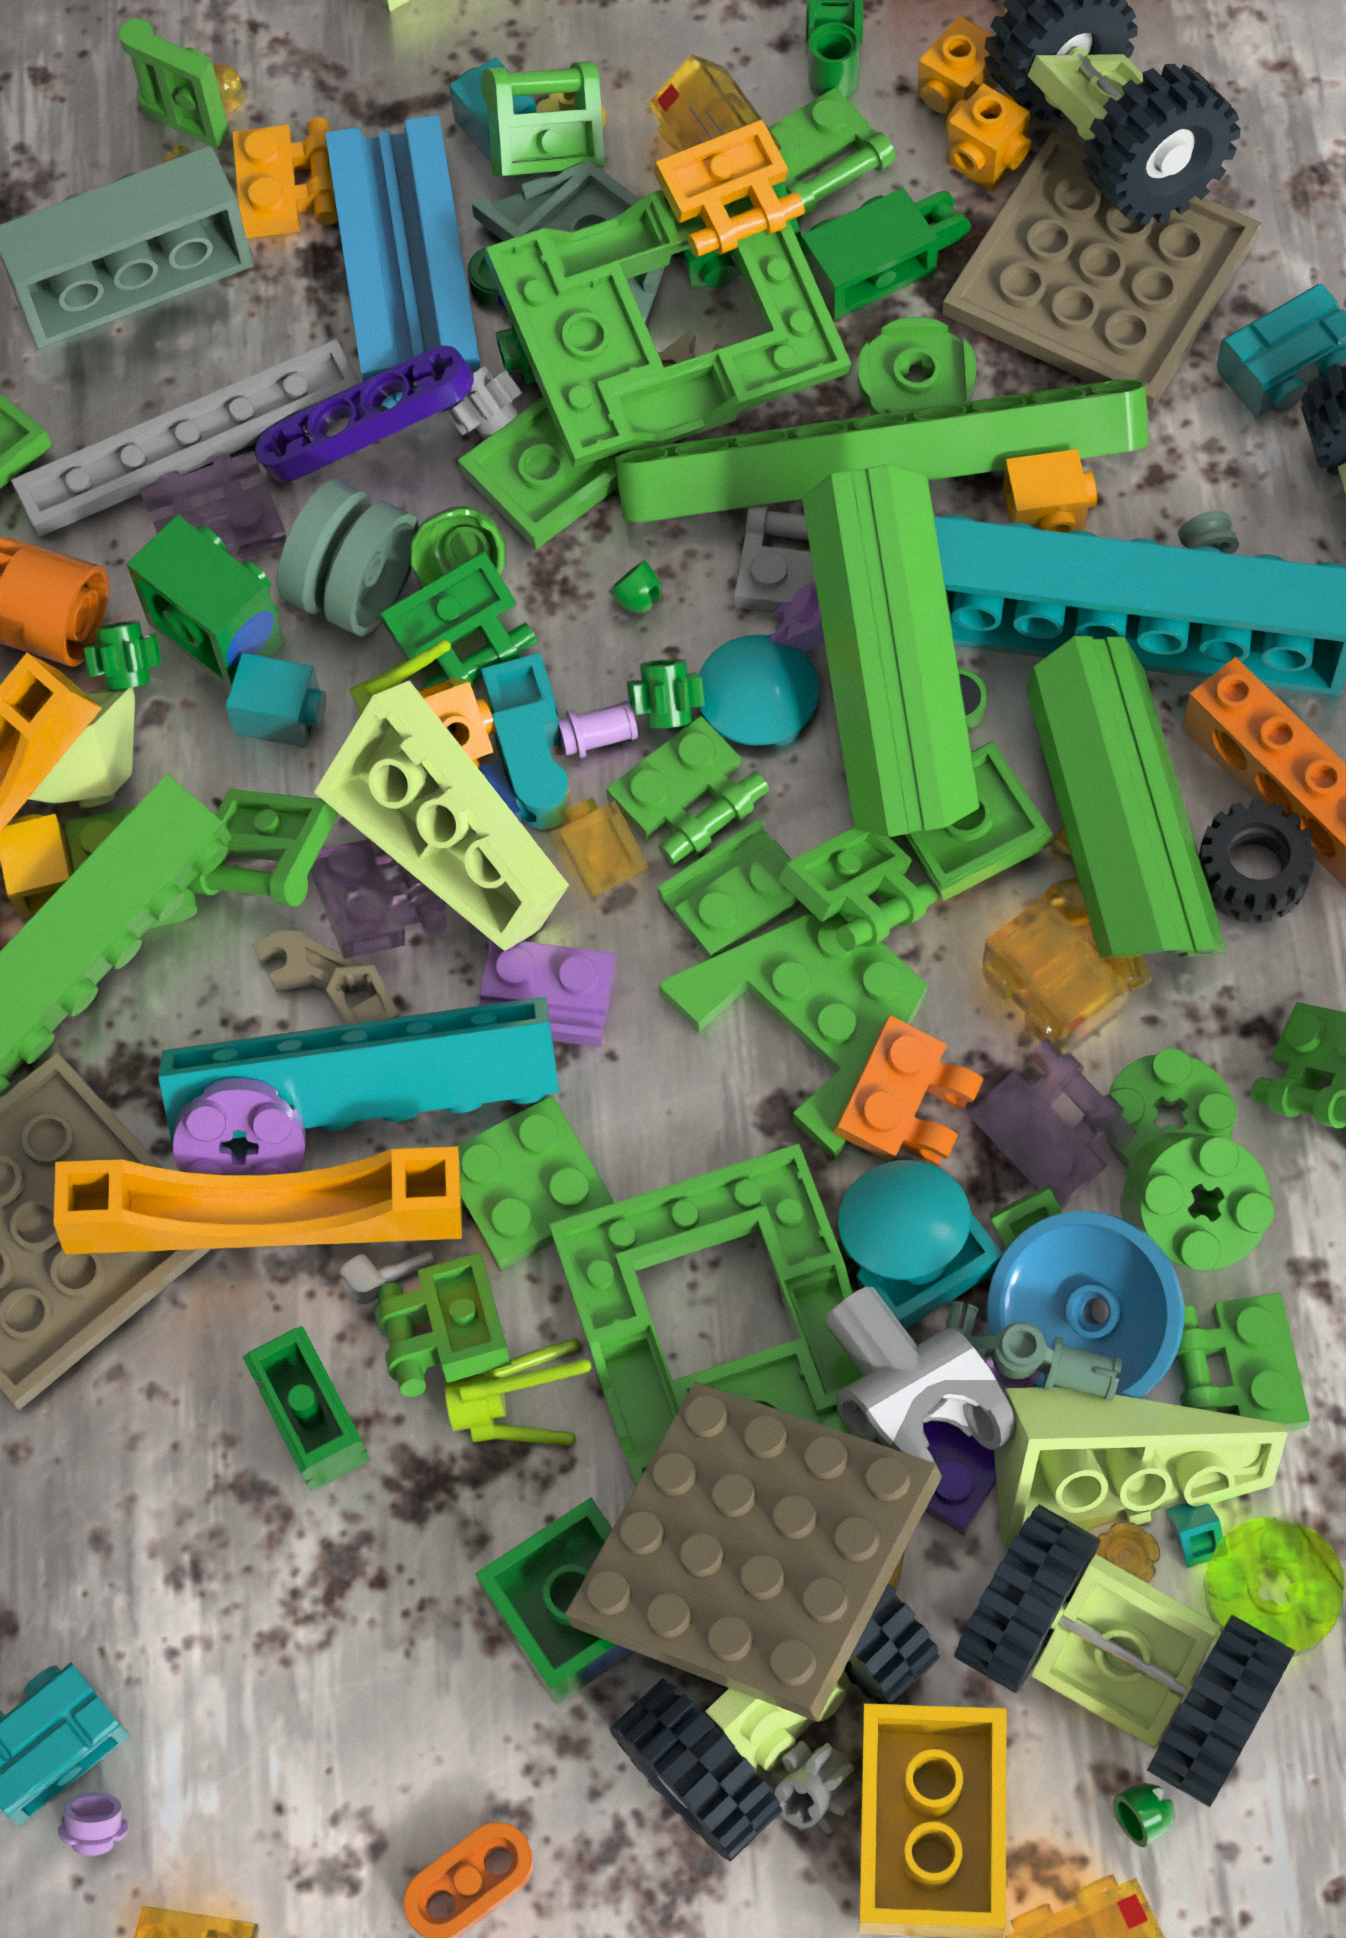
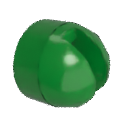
M642 560L624 574L608 592L627 611L644 613L650 611L652 604L658 603L662 596V583L657 573L647 561Z
M1150 1783L1138 1784L1116 1795L1113 1799L1114 1811L1121 1827L1127 1836L1140 1847H1146L1161 1838L1172 1827L1175 1820L1173 1801L1171 1799L1161 1800L1164 1796V1789L1159 1785Z

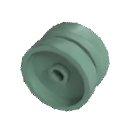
M334 479L324 483L308 499L296 517L285 541L278 565L276 584L280 599L314 615L325 611L328 622L360 637L373 632L382 623L379 618L380 613L395 605L411 573L410 543L419 529L417 517L385 501L372 505L370 495L340 480Z

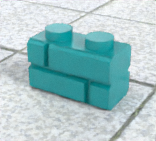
M1322 283L1320 285L1317 284L1222 339L1216 365L1218 373L1233 391L1237 390L1239 398L1254 416L1259 417L1274 407L1279 411H1285L1302 399L1304 392H1307V388L1310 387L1309 384L1316 377L1327 378V368L1335 363L1342 367L1346 365V311L1344 309L1340 310L1337 300Z
M72 1662L62 1670L57 1665L46 1668L26 1685L24 1693L27 1698L6 1715L0 1710V1809L19 1827L131 1736L87 1678Z

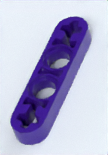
M445 345L432 348L274 424L260 436L256 444L255 455L275 480L279 482L297 480L456 404L471 390L474 383V373L456 348ZM416 386L420 389L418 392L414 389ZM402 392V396L396 405L388 410L379 411L381 403L387 397L394 393ZM345 417L350 418L347 426L336 435L327 436L329 428L335 422Z

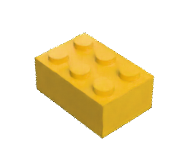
M864 1703L859 1934L1002 1938L1006 1928L1007 1708Z

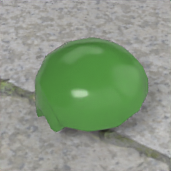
M452 506L428 517L421 524L410 543V566L424 588L485 551L500 575L506 566V539L494 520L487 514L464 506Z

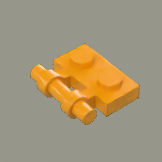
M324 118L309 120L307 122V137L303 142L292 143L289 125L232 131L239 211L247 239L301 232L299 213L315 211L316 222L321 225H332L338 221L325 132H330L328 120ZM311 169L312 179L307 184L296 185L295 171Z
M763 119L655 163L653 173L678 222L681 223L701 215L706 225V228L691 233L687 237L689 247L695 257H700L714 250L721 255L736 249L739 240L761 231L766 235H770L783 230L786 227V221L799 217L805 212L802 199L797 192L777 198L772 188L773 185L786 180L788 168ZM749 196L754 209L729 218L723 205Z

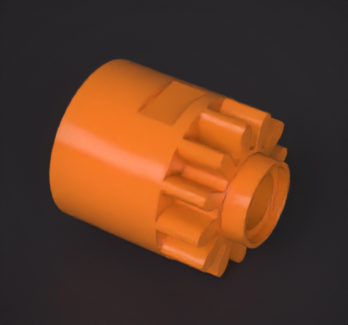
M0 537V644L71 667L79 665L85 660L83 648L86 647V644L96 642L94 628L102 626L106 617L110 593V582L106 569L103 566L40 546L28 544L10 537Z

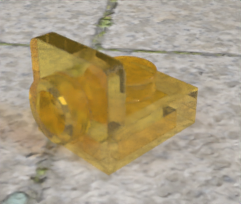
M590 797L559 813L564 824L550 831L556 843L562 842L589 897H594L649 868L615 800L597 806L594 798Z

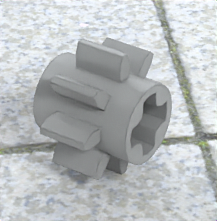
M484 365L474 372V383L469 393L446 413L462 436L475 428L482 439L485 440L519 415V412L512 404V400L522 394V391L507 370L493 377Z
M800 1741L782 1757L783 1763L769 1775L768 1779L777 1785L774 1795L779 1800L780 1806L783 1809V1812L780 1814L787 1822L798 1827V1830L802 1832L818 1822L821 1829L828 1834L847 1817L846 1813L861 1798V1795L852 1789L855 1781V1768L845 1755L832 1748L829 1743L811 1753L809 1747L803 1741Z

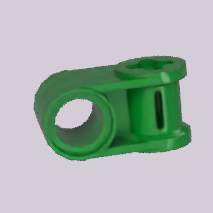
M806 0L808 82L810 89L819 97L836 87L846 98L857 89L859 82L860 44H863V0Z

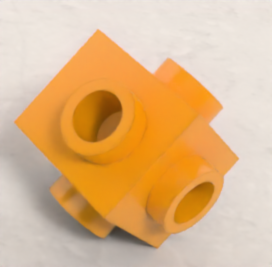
M983 83L968 101L965 99L958 101L948 115L945 129L948 130L946 164L993 192L1012 170L1020 166L1029 152L1031 146V139L1028 138L1030 111L1018 105L1012 96L1000 94Z
M454 677L419 690L420 695L447 728L450 724L452 725L450 733L478 768L480 766L478 758L493 752L488 736L496 732L493 717L483 698L476 700L470 682L459 677Z

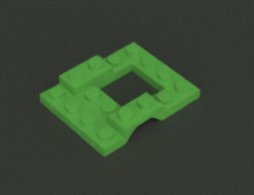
M772 186L777 198H779L774 186ZM661 189L649 193L618 217L575 232L543 228L486 247L485 260L573 468L622 451L625 453L637 449L663 446L736 421L741 410L849 373L852 365L789 221H786L785 229L773 234L766 235L761 231L739 240L738 247L732 250L768 333L665 368L626 279L667 266L670 263L672 254L690 249L687 239L688 235L706 228L701 215L679 223ZM749 196L723 205L729 218L754 209Z
M800 1144L549 1224L551 1235L591 1352L592 1361L635 1486H637L694 1382L850 1434L837 1410L836 1396L838 1391L862 1378L863 1375L827 1328L824 1320L833 1308L853 1293L842 1255ZM759 1231L779 1284L781 1300L796 1340L672 1380L635 1271Z

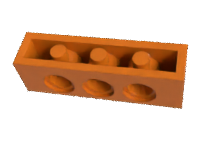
M1235 657L1190 692L1182 728L1255 800H1263L1264 809L1271 810L1273 803L1284 806L1282 815L1285 817H1289L1293 812L1302 819L1300 830L1309 828L1313 836L1311 847L1316 848L1315 859L1346 889V763Z

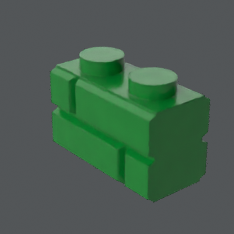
M303 1326L294 1328L249 1351L242 1357L310 1491L321 1488L371 1460Z

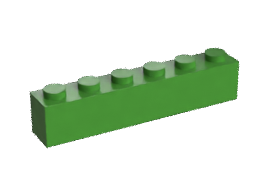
M168 773L0 951V1098L9 1090L10 1082L8 1079L25 1061L31 1064L48 1050L55 1037L52 1031L68 1014L76 1016L89 1006L98 993L96 984L112 967L115 969L122 968L136 955L142 945V940L139 938L156 920L164 922L178 910L185 899L184 889L199 873L203 876L210 874L227 855L229 848L226 844L232 839V836L223 821Z

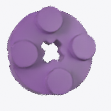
M229 1078L216 1081L205 1087L203 1094L195 1098L189 1106L187 1102L179 1112L173 1138V1155L176 1166L181 1172L213 1175L299 1173L305 1153V1128L302 1117L295 1106H293L292 1110L286 1101L278 1097L279 1091L265 1082L250 1078ZM233 1131L246 1132L247 1141L258 1144L255 1148L248 1149L246 1153H234L230 1148L224 1147L222 1142L231 1141Z

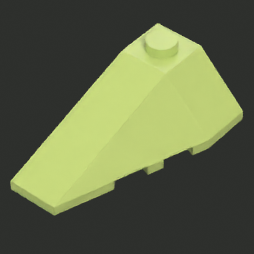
M133 687L85 692L102 709L28 798L29 800L53 804L78 801L80 807H94L115 798V792L132 775L135 714Z
M1043 1387L1005 1388L1004 1395L1009 1402L1015 1420V1434L1013 1439L994 1450L1001 1541L1004 1548H1009L1014 1538L1018 1536L1022 1525L1030 1517L1038 1504L1090 1533L1089 1529L1123 1519L1127 1520L1130 1527L1152 1521L1150 1511L1187 1501L1191 1506L1197 1507L1273 1486L1288 1431L1283 1423L1116 1394L1113 1400L1109 1401L1101 1396L1066 1387H1052L1051 1390L1043 1389Z

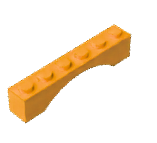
M29 653L23 656L0 685V832L102 709L61 671Z
M458 1146L390 1149L366 1159L335 1167L273 1175L187 1173L151 1167L123 1159L55 1162L54 1227L64 1255L462 1239Z

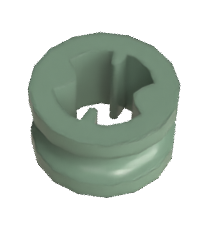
M1223 511L1206 512L1195 516L1185 522L1178 531L1181 545L1188 549L1208 546L1216 548L1222 553L1233 554L1239 547L1236 533L1230 531L1232 527L1230 517Z

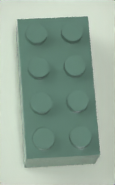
M211 145L194 152L179 154L170 161L144 171L126 174L115 182L83 194L71 195L62 202L28 215L16 216L7 223L0 225V257L16 300L38 349L254 267L236 196Z

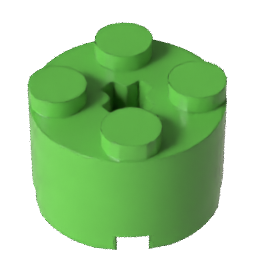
M1193 1132L1168 1133L1159 1136L1144 1145L1133 1156L1125 1172L1127 1176L1123 1197L1120 1196L1122 1218L1146 1232L1162 1248L1170 1262L1195 1270H1214L1234 1264L1253 1250L1274 1218V1205L1271 1201L1270 1187L1261 1165L1244 1147L1223 1137ZM1193 1188L1201 1189L1202 1196L1198 1200L1200 1207L1196 1212L1188 1211V1207L1195 1201L1191 1192Z

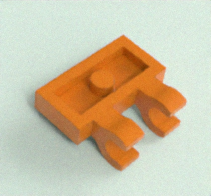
M889 1015L878 1032L832 1133L888 1162L896 1157L901 1147L921 1160L938 1166L942 1157L948 1158L958 1134L936 1122L920 1120L914 1117L925 1092H929L954 1108L963 1110L968 1101L971 1103L974 1101L984 1078L965 1067L941 1062L940 1059L946 1049V1043Z

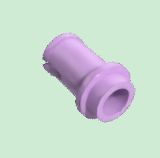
M628 700L577 715L574 710L566 711V718L558 719L560 744L565 756L576 753L580 759L586 757V750L638 738L635 717Z

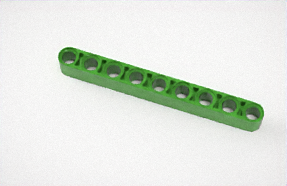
M1112 380L632 450L622 453L615 458L622 517L631 522H645L799 500L832 473L865 470L867 467L883 464L894 465L926 475L929 481L1005 470L1006 459L1074 449H1078L1080 459L1134 451L1150 444L1145 382L1141 380Z

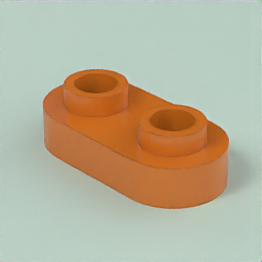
M500 1822L489 1823L473 1831L411 1880L404 1895V1912L409 1924L423 1938H459L517 1894L528 1883L534 1867L533 1852L528 1840L514 1826ZM500 1850L509 1853L512 1863L508 1871L501 1875H494L487 1871L486 1861L490 1854ZM439 1894H448L454 1899L452 1913L443 1919L432 1917L429 1912V1905L432 1899Z

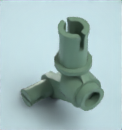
M954 1301L950 1303L946 1328H953L962 1333L984 1361L993 1360L995 1367L1001 1374L1012 1379H1023L1031 1376L1037 1370L1045 1374L1043 1389L1051 1390L1054 1384L1101 1396L1109 1401L1113 1400L1119 1382L1116 1374L1121 1372L1122 1358H1112L1063 1345V1338L1055 1336L1052 1347L1049 1348L1046 1346L1044 1336L1038 1328L1027 1322L1008 1324L999 1334L971 1337L976 1314L979 1309L971 1304L967 1305L960 1329L958 1326L964 1302Z

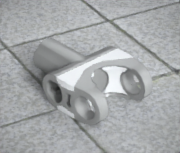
M864 1287L854 1292L833 1308L825 1317V1325L863 1375L862 1378L838 1391L836 1396L837 1410L840 1418L851 1435L934 1462L927 1449L930 1444L923 1431V1423L931 1420L946 1421L957 1426L968 1437L972 1435L987 1449L995 1450L1013 1439L1015 1420L1009 1402L990 1368L959 1331L953 1328H946L916 1345L874 1287Z

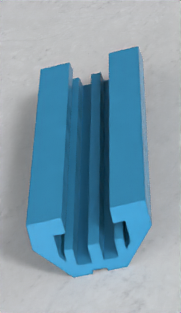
M439 115L405 120L406 128H404V133L390 135V131L378 132L379 137L365 139L364 135H361L360 127L325 132L362 381L441 345L456 348L473 373L481 368ZM418 386L414 388L416 392L420 390ZM402 392L390 395L381 404L390 409L400 400ZM454 404V405H452V406H450V407H448V408H446V409H444V410H442V411L450 410V409L453 408L456 404Z

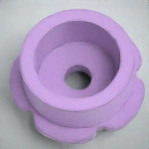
M100 1792L83 1793L71 1798L65 1804L64 1816L61 1819L62 1825L58 1827L60 1839L64 1843L71 1845L75 1852L87 1856L101 1855L110 1851L114 1841L122 1840L128 1832V1822L121 1819L120 1801L112 1795Z

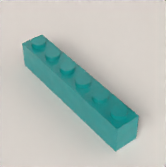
M546 996L162 1050L158 1075L172 1147L176 1120L185 1104L188 1102L189 1106L195 1098L203 1094L204 1088L208 1085L229 1078H250L271 1085L279 1091L278 1097L286 1101L292 1110L293 1106H295L302 1117L304 1128L318 1127L324 1131L341 1130L351 1126L355 1121L382 1118L389 1122H400L415 1117L419 1112L446 1109L453 1113H464L479 1108L483 1103L510 1100L513 1103L528 1104L543 1099L547 1094L559 1093L557 1064ZM233 1131L232 1139L246 1137V1132Z

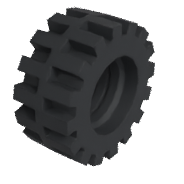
M1252 800L1249 809H1244L1241 802L1230 806L1227 815L1223 811L1218 813L1214 817L1211 827L1208 826L1200 846L1199 858L1212 902L1218 900L1220 902L1218 911L1227 917L1232 910L1239 912L1238 921L1249 923L1251 915H1258L1260 923L1269 922L1272 919L1273 913L1277 912L1280 917H1283L1291 911L1294 903L1298 905L1304 897L1312 877L1316 858V848L1311 847L1313 836L1309 828L1300 830L1302 819L1294 812L1289 817L1282 815L1284 806L1273 803L1271 810L1263 809V800ZM1240 845H1262L1275 852L1282 862V870L1273 878L1262 880L1248 878L1236 871L1230 863L1229 854Z

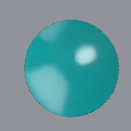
M747 635L726 642L711 653L698 675L703 677L705 706H700L699 709L704 719L720 736L741 744H776L781 746L793 743L799 737L801 729L812 717L818 702L819 682L812 662L799 648L771 643L770 635Z
M914 1160L892 1161L865 1172L847 1190L838 1214L839 1234L843 1250L848 1257L874 1275L893 1280H907L916 1285L928 1284L935 1280L940 1274L941 1269L959 1254L968 1238L971 1224L969 1203L957 1181L947 1172L934 1165Z

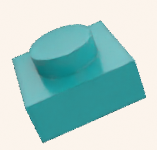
M541 653L481 668L493 713L552 698L558 716L557 705Z

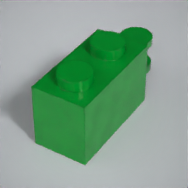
M903 187L886 196L872 197L863 203L860 208L839 218L823 220L801 235V250L826 307L834 320L936 273L937 252L960 241L971 228L967 217L963 214H957L953 209L955 200L948 191L937 192L914 203Z

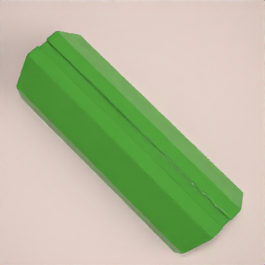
M890 464L867 467L865 470L853 472L849 470L832 473L803 496L802 501L854 829L892 837L909 834V832L946 828L979 809V796L928 478L926 475Z
M1073 636L1033 666L1026 690L1099 958H1135L1142 956V953L1154 954L1162 951L1179 953L1180 957H1215L1227 954L1144 667L1125 637L1093 639V636Z

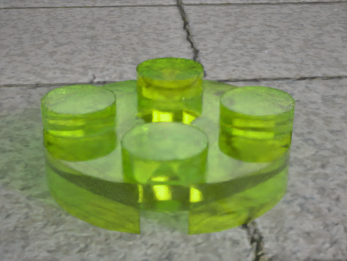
M1260 1517L1252 1519L1228 1532L1218 1543L1203 1578L1207 1610L1212 1621L1221 1625L1220 1633H1222L1233 1614L1294 1649L1295 1652L1292 1657L1302 1655L1319 1645L1332 1631L1337 1622L1343 1605V1590L1345 1589L1342 1565L1330 1544L1314 1529L1300 1523L1295 1526L1288 1522L1275 1521L1276 1518ZM1268 1571L1274 1579L1285 1575L1290 1580L1292 1585L1285 1592L1286 1599L1288 1600L1287 1603L1278 1605L1274 1600L1265 1602L1258 1595L1257 1592L1262 1586L1261 1579L1259 1578L1261 1573Z

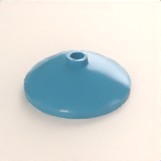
M1073 1211L1053 1215L1037 1222L1012 1242L1003 1254L994 1272L988 1295L987 1316L990 1335L999 1334L1008 1324L1027 1322L1038 1328L1044 1336L1046 1346L1049 1348L1052 1347L1055 1336L1063 1338V1345L1112 1358H1122L1121 1372L1116 1374L1119 1382L1115 1394L1140 1399L1160 1382L1175 1359L1184 1327V1303L1181 1286L1169 1258L1146 1232L1133 1223L1108 1213ZM1098 1298L1102 1299L1108 1307V1316L1103 1323L1096 1321L1092 1315V1305ZM1040 1373L1039 1378L1032 1387H1043L1045 1374Z

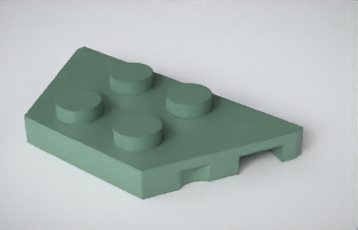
M588 161L564 169L561 174L555 177H540L522 183V193L492 203L488 195L477 198L472 203L473 217L503 241L543 228L575 232L618 217L640 199ZM665 266L626 279L645 324Z

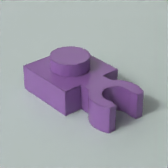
M814 581L811 584L803 585L797 591L791 603L784 602L775 609L773 616L783 622L775 633L770 634L771 643L799 648L804 652L825 643L816 583Z

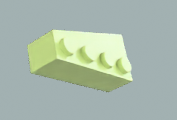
M410 681L372 696L314 793L502 950L506 951L537 933L568 888L569 884Z

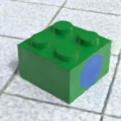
M178 514L126 563L148 624L230 690L242 653L270 658L284 644L277 620L280 613L272 603L269 588L271 587L270 580L253 562L245 559L240 563L228 554L223 541L207 526L200 525L196 529Z
M592 1497L475 1573L483 1595L555 1705L635 1653L633 1650L573 1628L565 1616L613 1529Z

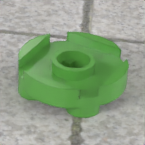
M926 317L898 319L882 327L881 335L873 339L869 346L867 341L861 349L857 375L859 394L864 404L870 409V415L967 402L972 399L975 390L976 358L971 345L964 337L963 342H961L955 335L948 332V325L939 320ZM913 365L922 366L923 374L932 375L923 382H911L903 377L909 374L910 366Z
M1163 1049L1156 1055H1148L1132 1062L1113 1081L1104 1111L1107 1143L1116 1158L1127 1168L1130 1160L1144 1145L1168 1133L1193 1132L1231 1140L1237 1117L1236 1103L1233 1101L1232 1094L1225 1081L1209 1065L1196 1058L1189 1057L1187 1053L1180 1049ZM1163 1104L1169 1107L1173 1105L1179 1107L1183 1111L1181 1120L1185 1126L1178 1130L1175 1126L1169 1124L1161 1129L1154 1123L1159 1114L1156 1107Z

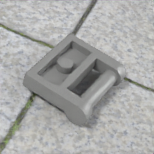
M767 504L749 507L746 534L734 596L735 608L774 613L775 609L782 603H791L795 594L803 585L811 584L815 581L811 552L764 546L766 535L809 540L805 515L769 511V505Z

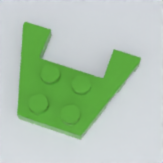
M810 913L675 974L661 982L658 987L659 995L698 1032L703 1030L744 991L748 990L832 1068L836 1074L793 1113V1122L835 1161L842 1154L848 1141L832 1133L883 1022L891 1015L910 1025L927 994V983L881 941L871 947L860 945L850 951L842 948L838 943L836 933L848 921L839 913L823 922L813 913Z

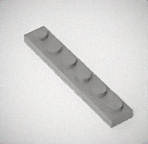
M334 339L25 473L11 481L39 538L255 444L260 436L274 424L359 384L360 381L338 340Z

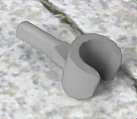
M429 1250L393 1264L389 1263L377 1270L366 1254H361L352 1258L341 1267L340 1274L342 1278L340 1283L353 1300L361 1304H368L378 1298L377 1291L382 1285L396 1282L397 1279L416 1273L419 1269L435 1265V1260L432 1252Z

